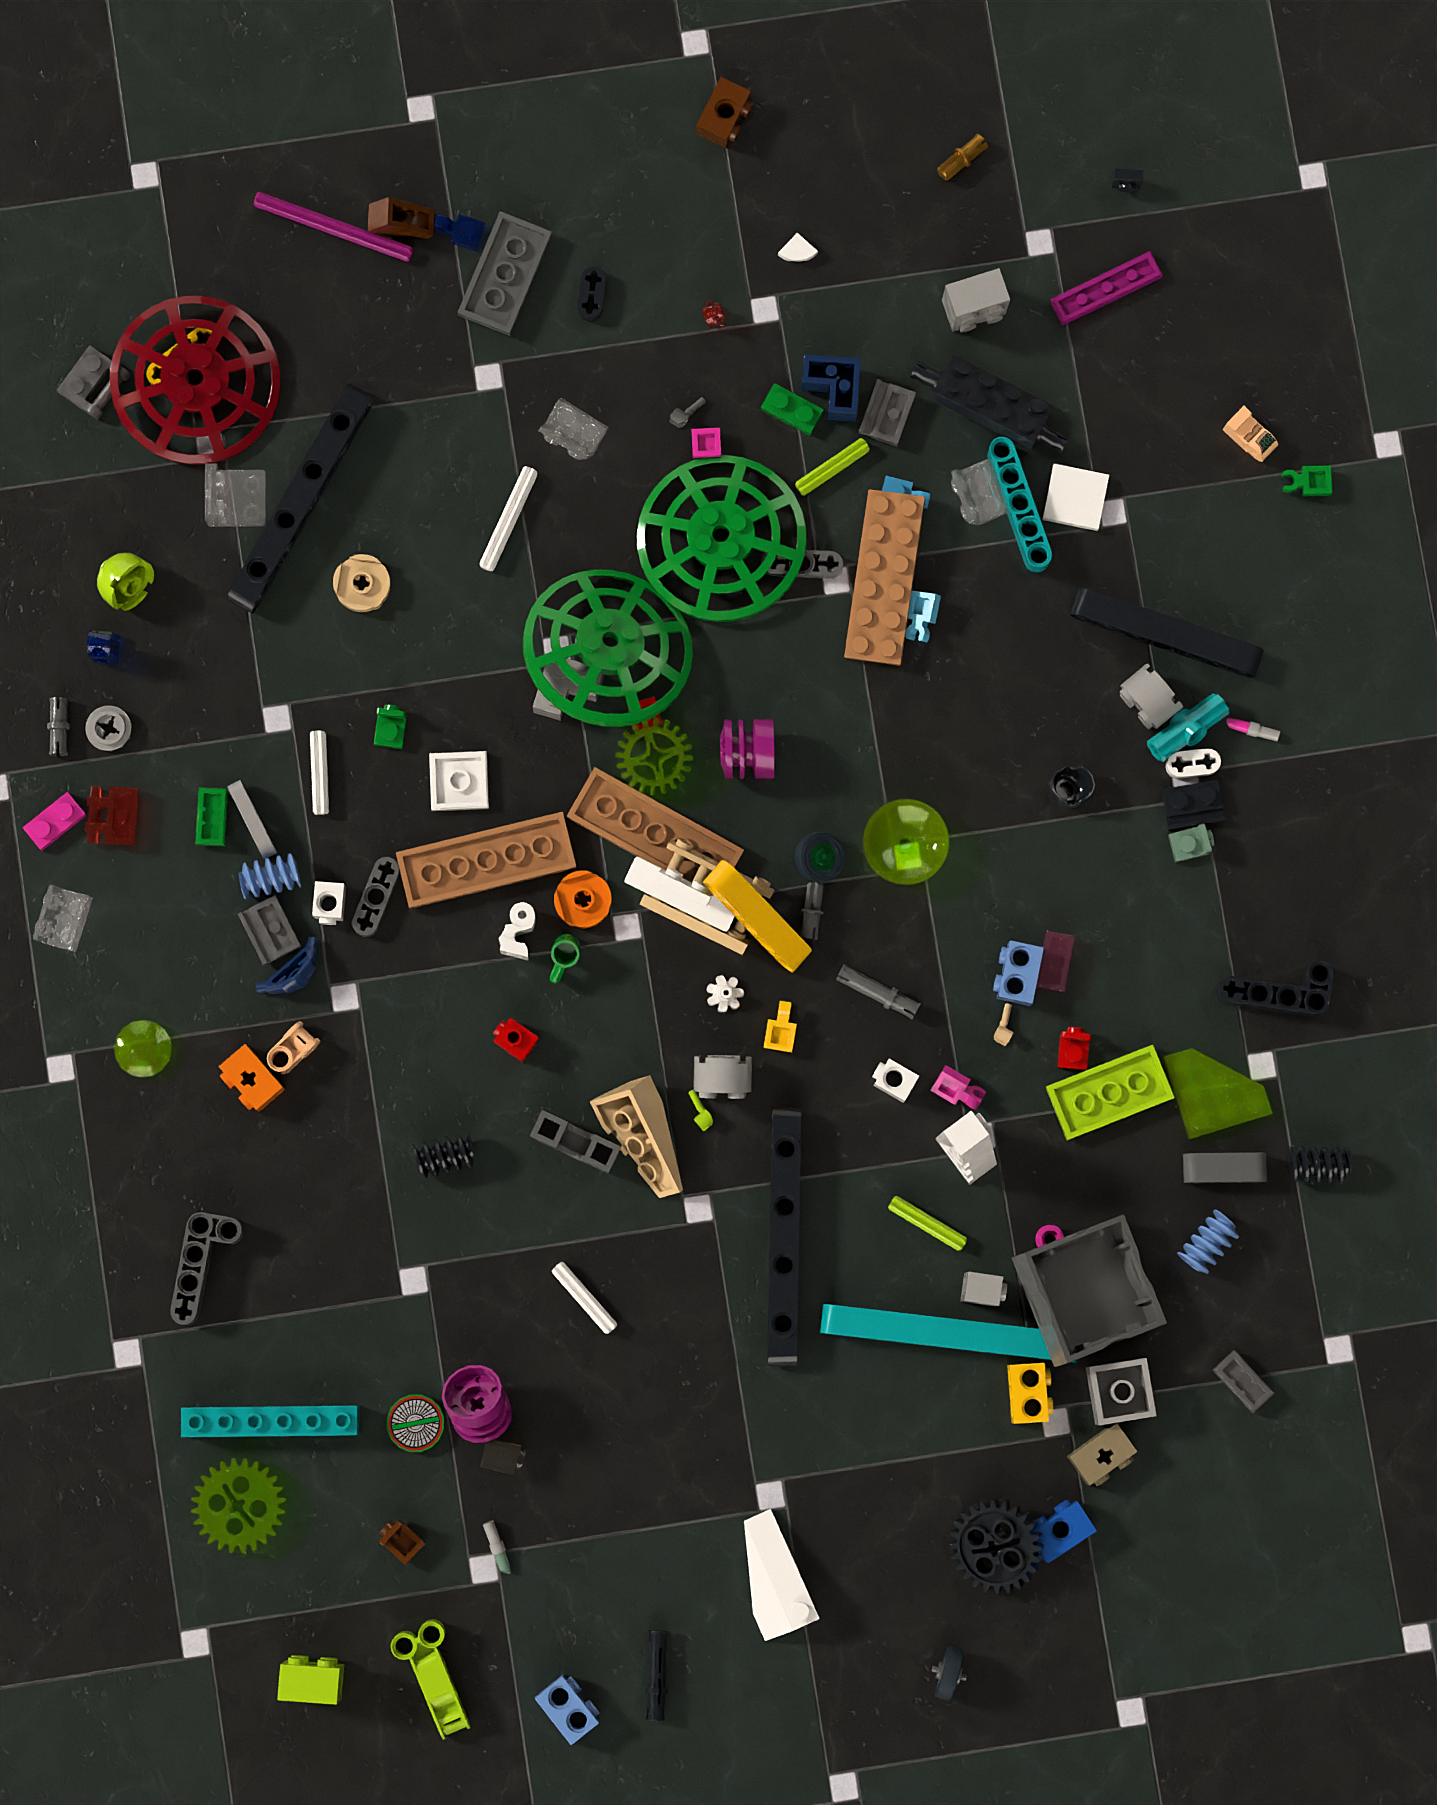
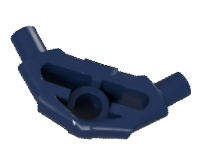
M309 937L306 947L301 949L279 971L270 976L268 981L256 984L257 992L259 994L267 992L269 994H290L305 988L316 971L319 940L316 937Z

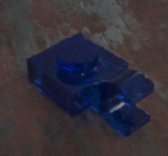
M437 214L434 230L452 235L451 244L478 251L486 223L460 214L455 222L448 217Z

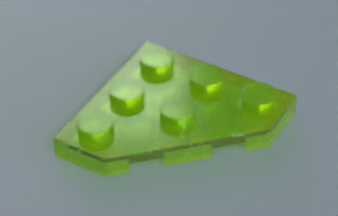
M1193 1048L1163 1057L1189 1139L1273 1114L1263 1085Z

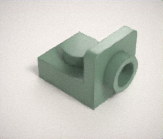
M1205 824L1168 835L1175 863L1208 855L1212 851L1211 846H1214L1213 834L1210 829L1206 830Z

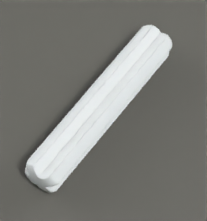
M318 730L310 733L313 812L316 815H325L329 813L326 734L324 731Z
M560 1262L553 1268L552 1273L604 1333L609 1334L617 1327L616 1321L564 1262Z

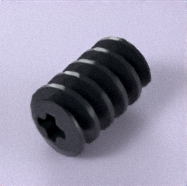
M469 1131L465 1141L460 1134H456L455 1143H452L449 1137L446 1136L443 1146L440 1145L437 1139H433L432 1148H429L425 1141L422 1142L421 1151H418L416 1146L412 1144L418 1172H420L424 1179L428 1178L429 1169H431L435 1176H439L440 1167L447 1174L450 1173L452 1164L457 1171H461L464 1161L468 1168H473L475 1154Z
M1300 1146L1296 1153L1294 1148L1290 1147L1289 1170L1294 1183H1297L1300 1175H1303L1305 1183H1309L1311 1175H1315L1317 1183L1321 1182L1323 1175H1326L1328 1183H1332L1334 1175H1337L1340 1184H1343L1345 1177L1351 1173L1352 1160L1349 1147H1346L1342 1154L1339 1147H1333L1331 1154L1327 1147H1322L1319 1153L1316 1147H1310L1308 1154L1304 1146Z

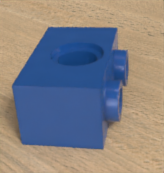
M1067 1499L1053 1508L1056 1513L1046 1519L1042 1515L1034 1520L1038 1523L1033 1528V1531L1042 1532L1043 1534L1036 1542L1044 1544V1548L1039 1553L1044 1556L1043 1559L1046 1563L1051 1562L1097 1532L1078 1501L1074 1500L1070 1503ZM1058 1521H1064L1067 1525V1533L1063 1537H1055L1052 1532L1053 1525Z

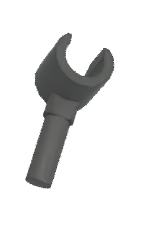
M701 397L687 408L685 412L676 407L670 416L669 422L678 428H683L690 416L706 403L705 399Z

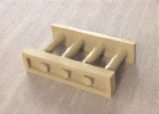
M678 838L677 842L671 840L666 847L675 852L668 865L669 868L679 871L685 857L700 864L693 881L696 880L703 883L710 871L719 864V862L693 850V845L683 839ZM740 873L761 896L771 898L775 890L770 888V882L757 876L752 879ZM645 893L640 902V905L743 955L750 943V940L745 938L746 934L744 932L746 928L738 920L734 928L731 927L730 930L725 932L650 894Z

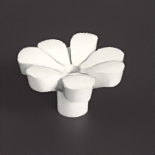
M723 975L717 976V985L711 983L707 986V992L713 994V996L707 999L710 1006L718 1004V1011L720 1013H726L728 1006L734 1010L738 1009L740 1003L737 998L744 996V990L736 988L738 979L731 977L726 981Z

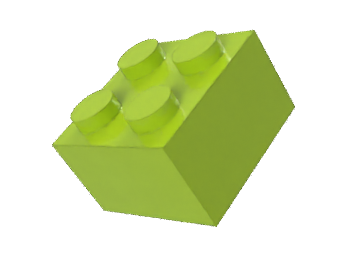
M291 1655V1657H288V1660L280 1664L277 1700L335 1705L342 1700L345 1664H338V1658L320 1657L318 1662H309V1656Z

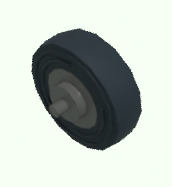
M948 1646L942 1662H939L938 1667L932 1666L931 1671L936 1673L935 1679H937L935 1697L950 1700L960 1680L966 1681L967 1675L962 1674L963 1668H961L963 1660L962 1649Z

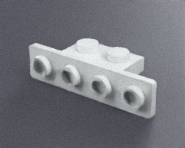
M637 856L634 859L625 878V883L725 932L729 930L735 916L708 891L709 889L703 883L696 880L693 883L682 878V873L669 867L665 870Z

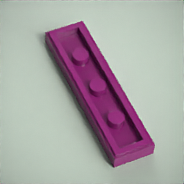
M1151 251L1050 299V304L1061 325L1064 326L1161 279L1163 274Z

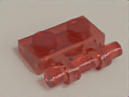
M91 786L90 797H87L86 805L89 807L88 822L85 823L88 844H98L99 833H106L105 843L107 845L136 846L139 788L110 786L109 798L101 797L102 787ZM101 808H108L107 823H100Z

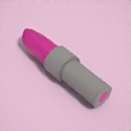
M1227 718V724L1231 729L1244 732L1246 735L1253 737L1258 736L1278 741L1280 735L1278 730L1260 726L1259 723L1252 721L1246 722Z

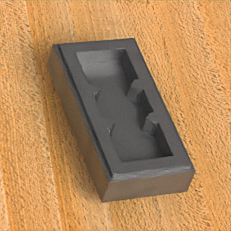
M1235 1350L1213 1369L1215 1374L1251 1413H1254L1274 1394Z

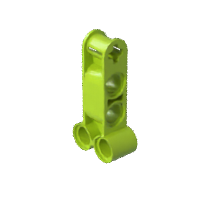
M431 1619L422 1624L418 1636L410 1631L398 1633L391 1642V1651L398 1659L410 1660L442 1739L445 1740L446 1735L465 1727L470 1729L471 1726L438 1647L445 1638V1627L440 1621ZM428 1626H435L440 1631V1638L433 1642L427 1640L424 1636V1629ZM405 1637L411 1640L413 1644L412 1651L409 1653L399 1651L397 1641L400 1638ZM458 1718H461V1719H459V1720H457V1721H454V1722H452V1723L447 1724V1725L444 1726V1724H446V1723H449V1722H451V1721H453V1720H456V1719H458Z

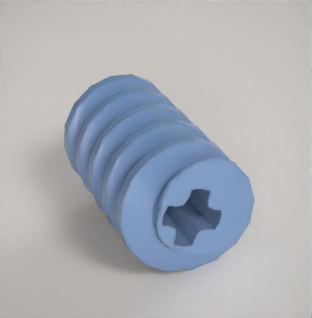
M291 853L288 854L286 863L283 862L279 855L276 858L275 865L271 863L269 858H265L264 867H261L259 862L255 860L252 870H250L246 863H243L242 872L238 871L240 886L245 900L249 898L250 890L255 897H259L261 888L266 895L271 894L272 886L275 887L278 893L282 892L283 883H285L289 890H293L294 882L296 881L301 888L297 863Z
M1216 1209L1213 1210L1216 1219L1208 1217L1205 1220L1209 1228L1204 1226L1198 1228L1202 1237L1194 1234L1190 1237L1194 1246L1185 1243L1183 1248L1186 1254L1177 1252L1178 1256L1196 1271L1206 1274L1209 1273L1205 1265L1207 1262L1213 1265L1217 1264L1213 1254L1223 1257L1224 1253L1220 1246L1224 1245L1229 1248L1232 1246L1228 1237L1239 1238L1235 1230L1236 1226Z

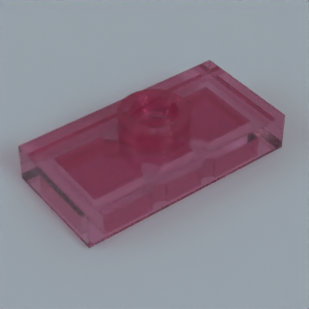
M1052 931L1045 932L1044 949L1036 988L1065 992L1075 936Z

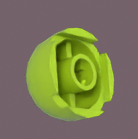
M118 553L104 561L100 566L97 587L102 598L109 605L117 610L121 608L127 611L137 606L147 595L148 592L143 590L148 582L152 584L154 570L151 564L132 553Z

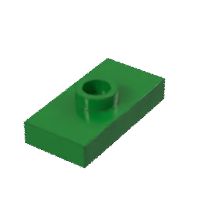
M199 787L196 845L225 847L228 789Z

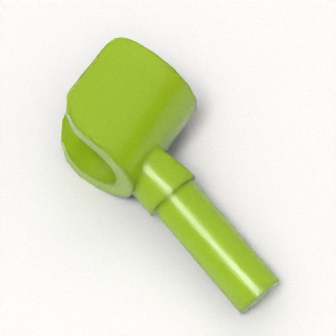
M691 1090L689 1095L700 1113L693 1120L705 1131L713 1124V1118L702 1105L697 1093Z

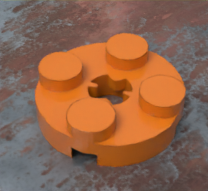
M575 871L565 876L558 885L554 895L555 908L560 918L569 926L580 929L591 928L601 923L609 914L612 903L611 892L607 883L601 877L589 871ZM584 892L585 896H591V902H587L589 904L587 907L575 904V898H579L577 896L578 893Z

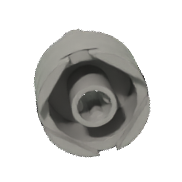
M1145 664L1120 685L1122 690L1119 692L1120 697L1129 708L1135 705L1140 711L1138 718L1149 730L1152 727L1155 729L1159 728L1182 709L1183 705L1180 701L1176 704L1174 703V692L1155 670L1149 673L1150 665Z
M701 1055L694 1056V1091L699 1092V1098H716L717 1093H728V1098L744 1099L746 1093L751 1092L752 1057L746 1056L745 1062L740 1061V1056L708 1055L706 1061H701Z

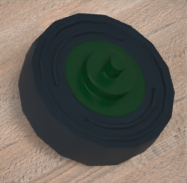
M813 832L806 835L798 843L795 850V864L798 872L805 879L811 882L826 883L835 879L842 872L845 864V851L837 837L827 832Z

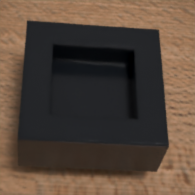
M1116 168L1112 177V188H1119L1121 192H1134L1135 189L1140 190L1144 170Z

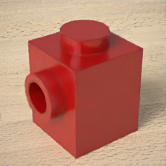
M512 1018L507 1023L502 1020L493 1033L496 1036L494 1043L522 1063L539 1041V1037Z

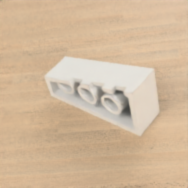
M972 1111L935 1138L969 1185L997 1165L990 1135L986 1131L989 1125L980 1113L974 1115Z

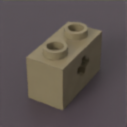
M1112 1423L1067 1455V1457L1087 1485L1094 1483L1097 1487L1111 1477L1108 1472L1118 1466L1121 1470L1134 1461L1132 1455L1137 1450L1117 1423ZM1100 1449L1111 1453L1107 1456L1108 1463L1097 1461V1458L1100 1457L1098 1452Z

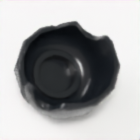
M1065 765L1051 776L1048 788L1052 800L1064 808H1078L1091 798L1096 784L1093 775L1086 767L1082 765L1068 767Z

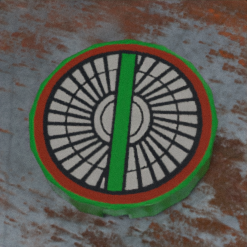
M412 1394L400 1398L391 1407L387 1416V1431L391 1440L399 1448L408 1452H422L432 1448L441 1439L445 1429L444 1415L441 1407L432 1398L422 1394Z

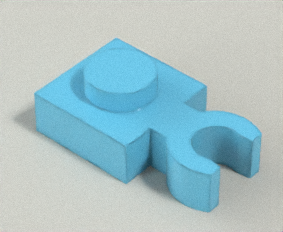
M912 591L908 619L912 620V624L906 630L905 636L907 639L915 640V635L919 631L918 640L928 642L930 632L927 626L928 623H936L940 595Z

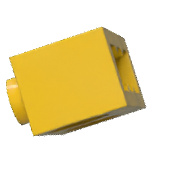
M1045 1363L1007 1365L1011 1422L1013 1424L1048 1422L1049 1415H1053L1052 1397L1047 1398L1046 1386H1051L1050 1368L1045 1369ZM1027 1370H1033L1037 1374V1382L1032 1387L1026 1386L1022 1380V1376ZM1030 1399H1035L1040 1406L1039 1412L1034 1416H1029L1024 1409L1025 1403Z

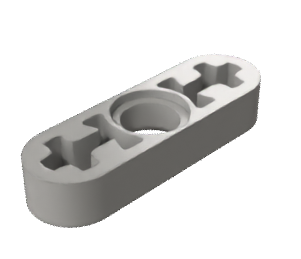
M241 780L227 786L264 860L277 854Z

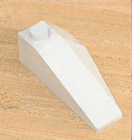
M771 1509L745 1520L753 1615L764 1640L767 1641L818 1620L819 1616Z

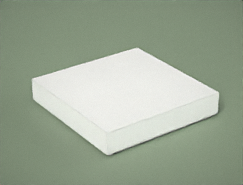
M1053 464L1042 520L1098 531L1109 475Z
M487 751L429 753L432 811L489 809Z

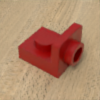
M1068 1027L1067 1032L1063 1031L1060 1033L1057 1068L1087 1070L1091 1034H1086L1084 1028Z

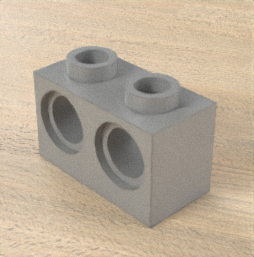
M966 1272L964 1273L960 1302L993 1307L999 1306L1000 1301L1002 1302L1006 1299L1007 1284L1002 1283V1276Z

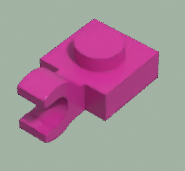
M945 1065L930 1090L956 1105L958 1100H961L975 1110L986 1093L984 1089L978 1086H968L971 1079Z

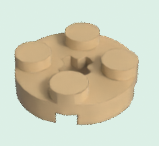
M358 554L350 557L337 567L333 577V587L340 603L348 609L356 612H369L380 608L387 599L391 581L385 566L377 558ZM361 576H365L366 582L370 583V585L361 591L358 589V586L354 585V582L359 581Z

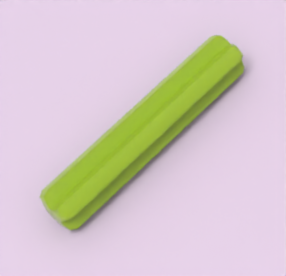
M863 438L858 439L795 483L799 493L803 496L808 494L868 453L870 448Z
M895 1196L890 1202L889 1210L957 1251H961L967 1242L965 1236L902 1198Z

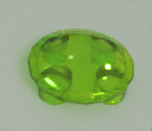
M147 1020L134 1021L125 1026L118 1034L114 1045L115 1058L120 1067L130 1075L141 1078L153 1076L161 1071L168 1063L173 1051L171 1040L165 1029L157 1023Z

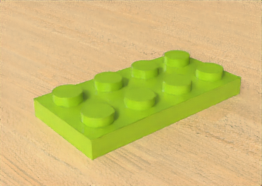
M1153 1045L1045 1087L1066 1140L1174 1099Z

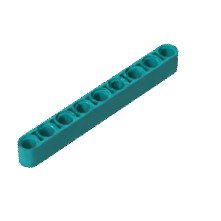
M823 1304L820 1333L1051 1360L1040 1329Z

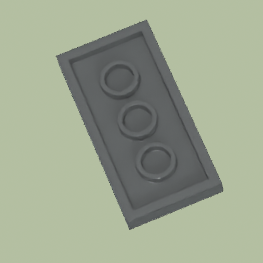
M500 211L457 312L458 316L510 336L550 242L552 231Z

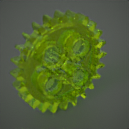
M232 1458L231 1467H228L225 1461H220L221 1470L218 1471L213 1466L210 1467L212 1476H201L205 1485L194 1487L201 1494L191 1498L193 1502L199 1503L198 1508L191 1510V1513L199 1514L200 1516L193 1523L194 1525L203 1524L204 1528L199 1534H210L208 1544L213 1543L215 1540L219 1541L218 1550H222L226 1544L229 1545V1553H234L236 1546L240 1547L241 1553H246L247 1544H250L253 1550H257V1540L266 1545L268 1543L267 1533L272 1536L277 1535L273 1525H283V1522L277 1516L278 1514L286 1513V1510L279 1508V1504L287 1501V1498L278 1497L277 1493L281 1492L284 1487L274 1486L278 1476L267 1477L270 1470L269 1467L259 1471V1461H256L252 1467H249L248 1458H244L241 1465H238L236 1458ZM240 1476L247 1478L249 1481V1489L245 1493H240L235 1488V1481ZM223 1484L228 1485L236 1500L243 1499L245 1501L242 1507L255 1522L254 1527L249 1525L242 1511H234L232 1509L235 1502L222 1487ZM216 1494L222 1495L226 1500V1505L221 1511L215 1510L211 1505L212 1497ZM256 1500L263 1501L267 1506V1511L262 1517L256 1516L252 1511V1505ZM232 1518H238L242 1521L243 1529L240 1534L230 1532L228 1524Z

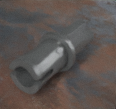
M809 882L807 884L805 907L801 909V912H803L801 938L818 940L820 915H823L821 903L824 886L821 883Z

